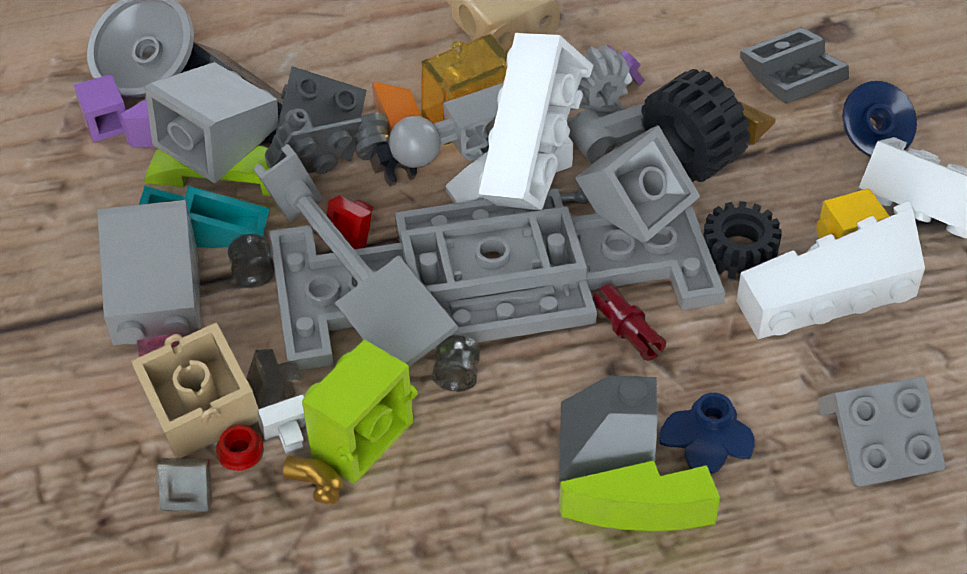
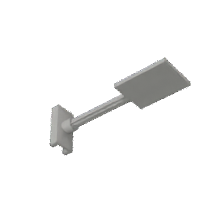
M288 144L281 148L286 157L266 171L261 164L253 168L288 221L291 223L303 214L357 281L358 285L337 300L335 304L363 340H367L411 366L459 329L453 319L399 255L378 271L372 272L317 205V203L323 200V197L297 154Z

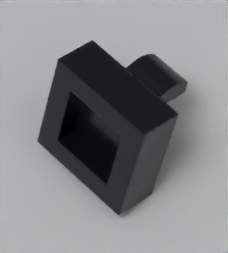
M388 143L374 148L370 157L375 174L385 171L384 177L389 186H394L397 182L394 173L396 168H403L407 172L409 180L415 178L417 167L409 168L399 163L393 157Z

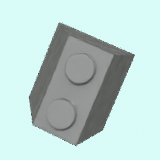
M215 62L152 82L145 87L152 144L213 183L221 179L233 166L268 137L278 125L277 99L268 91L259 89L242 79L236 72L229 71Z
M186 200L98 209L103 310L113 346L166 340L168 337L176 334L181 335L183 338L201 330L200 259Z

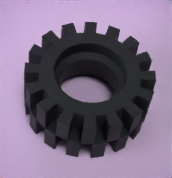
M739 201V207L734 208L733 203L728 202L725 203L724 210L718 206L713 209V215L708 214L704 224L703 236L719 275L726 270L729 271L728 278L735 279L736 273L741 274L743 271L778 256L782 229H779L780 222L777 218L772 220L773 213L768 209L760 213L761 205L754 203L752 209L746 208L747 202ZM740 236L748 238L755 243L738 244L727 238Z

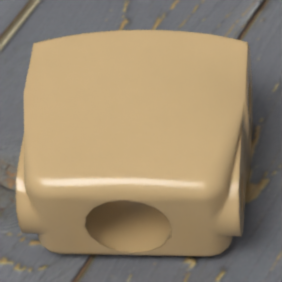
M446 0L451 7L453 20L489 55L509 52L513 45L515 33L553 35L560 25V5L555 0ZM548 15L547 21L540 24L541 19Z

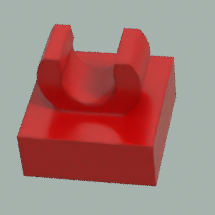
M340 195L328 200L326 216L354 250L366 248L373 206L361 200L351 202Z

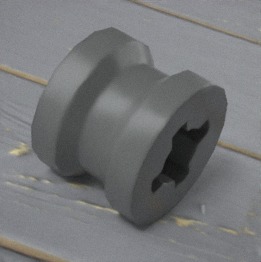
M371 113L359 117L362 122L354 133L353 138L357 139L356 153L358 158L362 160H370L375 147L389 143L390 135L387 131L389 121L388 117L382 113Z

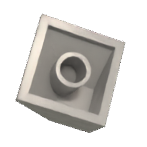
M659 126L649 129L603 155L575 177L598 215L642 243L649 241L700 197Z

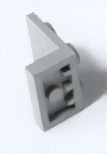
M925 376L836 392L817 398L821 416L837 414L853 486H865L945 469V461Z

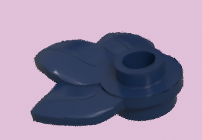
M720 393L704 394L692 405L691 410L672 413L664 422L659 434V443L661 445L685 449V459L690 469L707 465L711 475L723 467L728 455L738 459H750L755 446V439L751 429L737 420V412L731 400Z

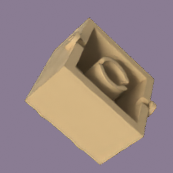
M217 322L183 338L178 334L172 335L165 340V346L131 361L177 460L218 441L221 434L232 426H250L258 422L259 408L253 391ZM179 341L178 346L171 347L172 342Z

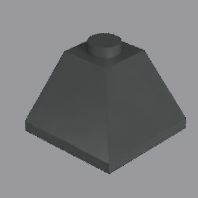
M609 375L561 402L559 484L562 481L653 460L656 465L657 377Z

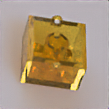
M491 33L468 43L455 41L451 44L450 50L422 61L421 115L423 118L428 119L433 124L443 121L444 102L504 83L507 71V52ZM460 47V52H457L455 48ZM451 141V142L445 143V144H443V145H444V146H447V145H449V144H451V143H453V142Z

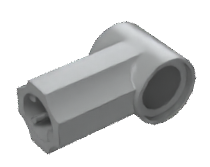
M644 104L603 117H599L595 112H584L570 123L569 137L587 161L593 164L603 155L645 132L641 122V118H643L641 109Z

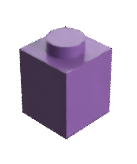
M112 74L74 84L81 113L93 142L125 133L120 114L125 112L126 109Z

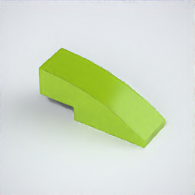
M653 460L560 482L559 510L561 516L589 525L619 530L670 531L716 524L720 495L707 465L660 476Z

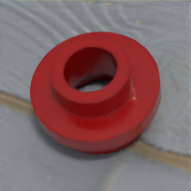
M236 425L226 429L221 434L216 445L218 461L223 467L233 471H243L252 468L261 460L264 453L263 441L259 434L244 425ZM240 449H246V450L241 451V452H236L237 450H240Z

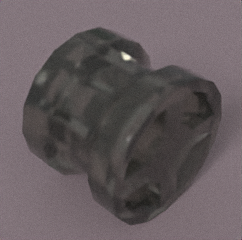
M256 234L242 235L231 242L227 252L232 265L233 280L244 288H257L267 284L274 275L269 242L264 237Z
M459 335L449 336L436 346L435 353L438 361L433 366L432 379L436 385L443 389L456 392L467 391L477 383L478 369L476 366L480 361L481 348L471 338Z

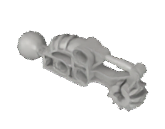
M605 44L598 49L590 46L583 56L594 66L590 77H582L578 90H581L583 93L579 108L588 110L579 112L578 115L591 111L595 112L599 117H603L624 110L618 98L628 93L626 86L633 80L630 76V68L626 65L627 61L620 53L617 54L615 50L608 48ZM504 83L444 102L443 121L433 124L421 116L405 117L395 124L390 133L388 144L393 157L399 163L409 168L424 167L435 160L440 145L452 141L460 154L467 160H477L489 150L488 137L495 124L498 111V94ZM578 115L568 118L566 120L568 127L572 120L576 118Z

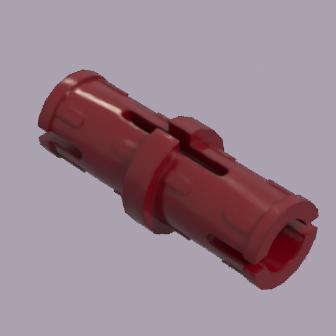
M607 284L599 288L609 299V302L607 300L604 301L598 293H595L593 296L594 305L612 323V330L622 339L626 338L644 360L650 361L657 358L659 355L648 343L654 344L659 351L663 352L666 347V341L645 321L644 312L635 305L631 306L614 285Z

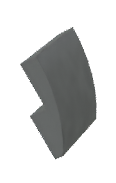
M802 27L740 51V58L753 76L770 93L786 104L849 79V65L826 54L825 39Z

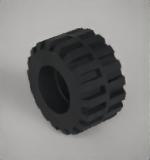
M697 69L685 71L647 96L644 100L645 104L642 105L641 113L643 118H641V122L645 132L653 127H660L692 182H703L732 163L748 148L747 142L750 141V133L747 130L749 122L748 118L744 116V108L741 102L737 101L734 96L735 93L730 87L727 88L717 76L713 78L710 72L705 70L701 72Z

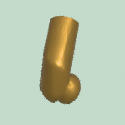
M287 455L283 468L284 479L316 484L313 498L316 502L336 504L339 501V489H343V479L331 465L322 460Z

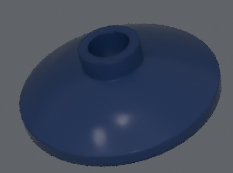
M884 81L863 83L848 95L844 103L842 119L845 132L851 143L865 155L872 156L877 141L895 137L907 142L904 150L913 142L917 130V118L914 107L906 94L893 84ZM870 118L876 122V128L871 124Z

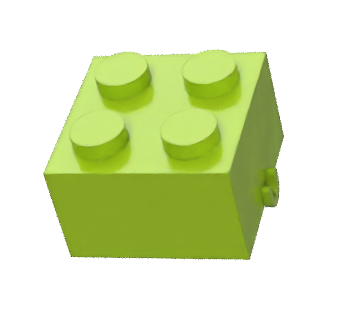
M365 339L353 351L345 353L338 360L335 368L321 382L313 384L308 389L302 400L311 457L327 462L339 475L356 484L413 423L412 399L418 393L415 387L410 384L409 365Z

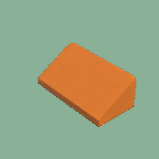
M380 82L372 83L373 100L378 113L385 114L388 117L389 128L387 131L389 135L395 124L405 117H422L410 89Z

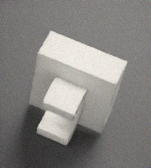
M303 394L258 409V423L264 440L279 435L285 454L303 448L302 442L304 439L300 428L306 426L302 406Z

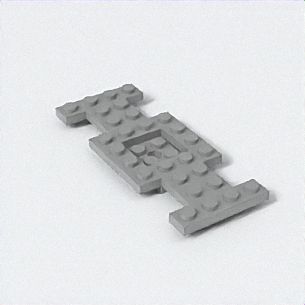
M551 189L547 194L542 210L497 206L491 201L483 199L395 212V222L400 243L355 249L356 253L372 272L378 271L399 255L457 324L459 329L433 349L596 324L597 311L590 290L599 289L607 284L616 287L670 278L681 310L724 304L725 298L724 287L692 205L687 207L649 241L642 243L597 213L571 217L568 206H563L559 190ZM311 225L270 231L289 372L332 366L334 362L329 331L353 327L335 302L354 289L358 283L334 253L316 255ZM495 251L502 256L497 259H488L482 255Z

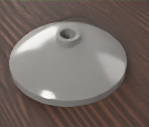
M176 0L117 1L102 14L89 38L87 61L93 78L112 74L122 98L135 99L146 97V86L152 82L180 74L187 64L194 42V30L190 16Z

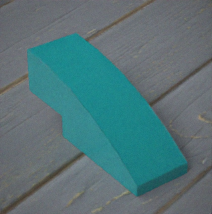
M144 185L138 205L186 200L197 247L224 248L261 244L269 208L190 186L187 188L186 195L181 196Z

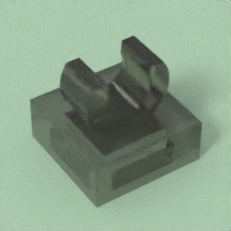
M273 349L255 350L246 380L253 391L258 408L261 409L278 403L279 399L295 396L296 392L291 381H299L301 375L296 363L284 362L278 364Z
M161 458L157 466L160 511H209L212 504L210 459Z

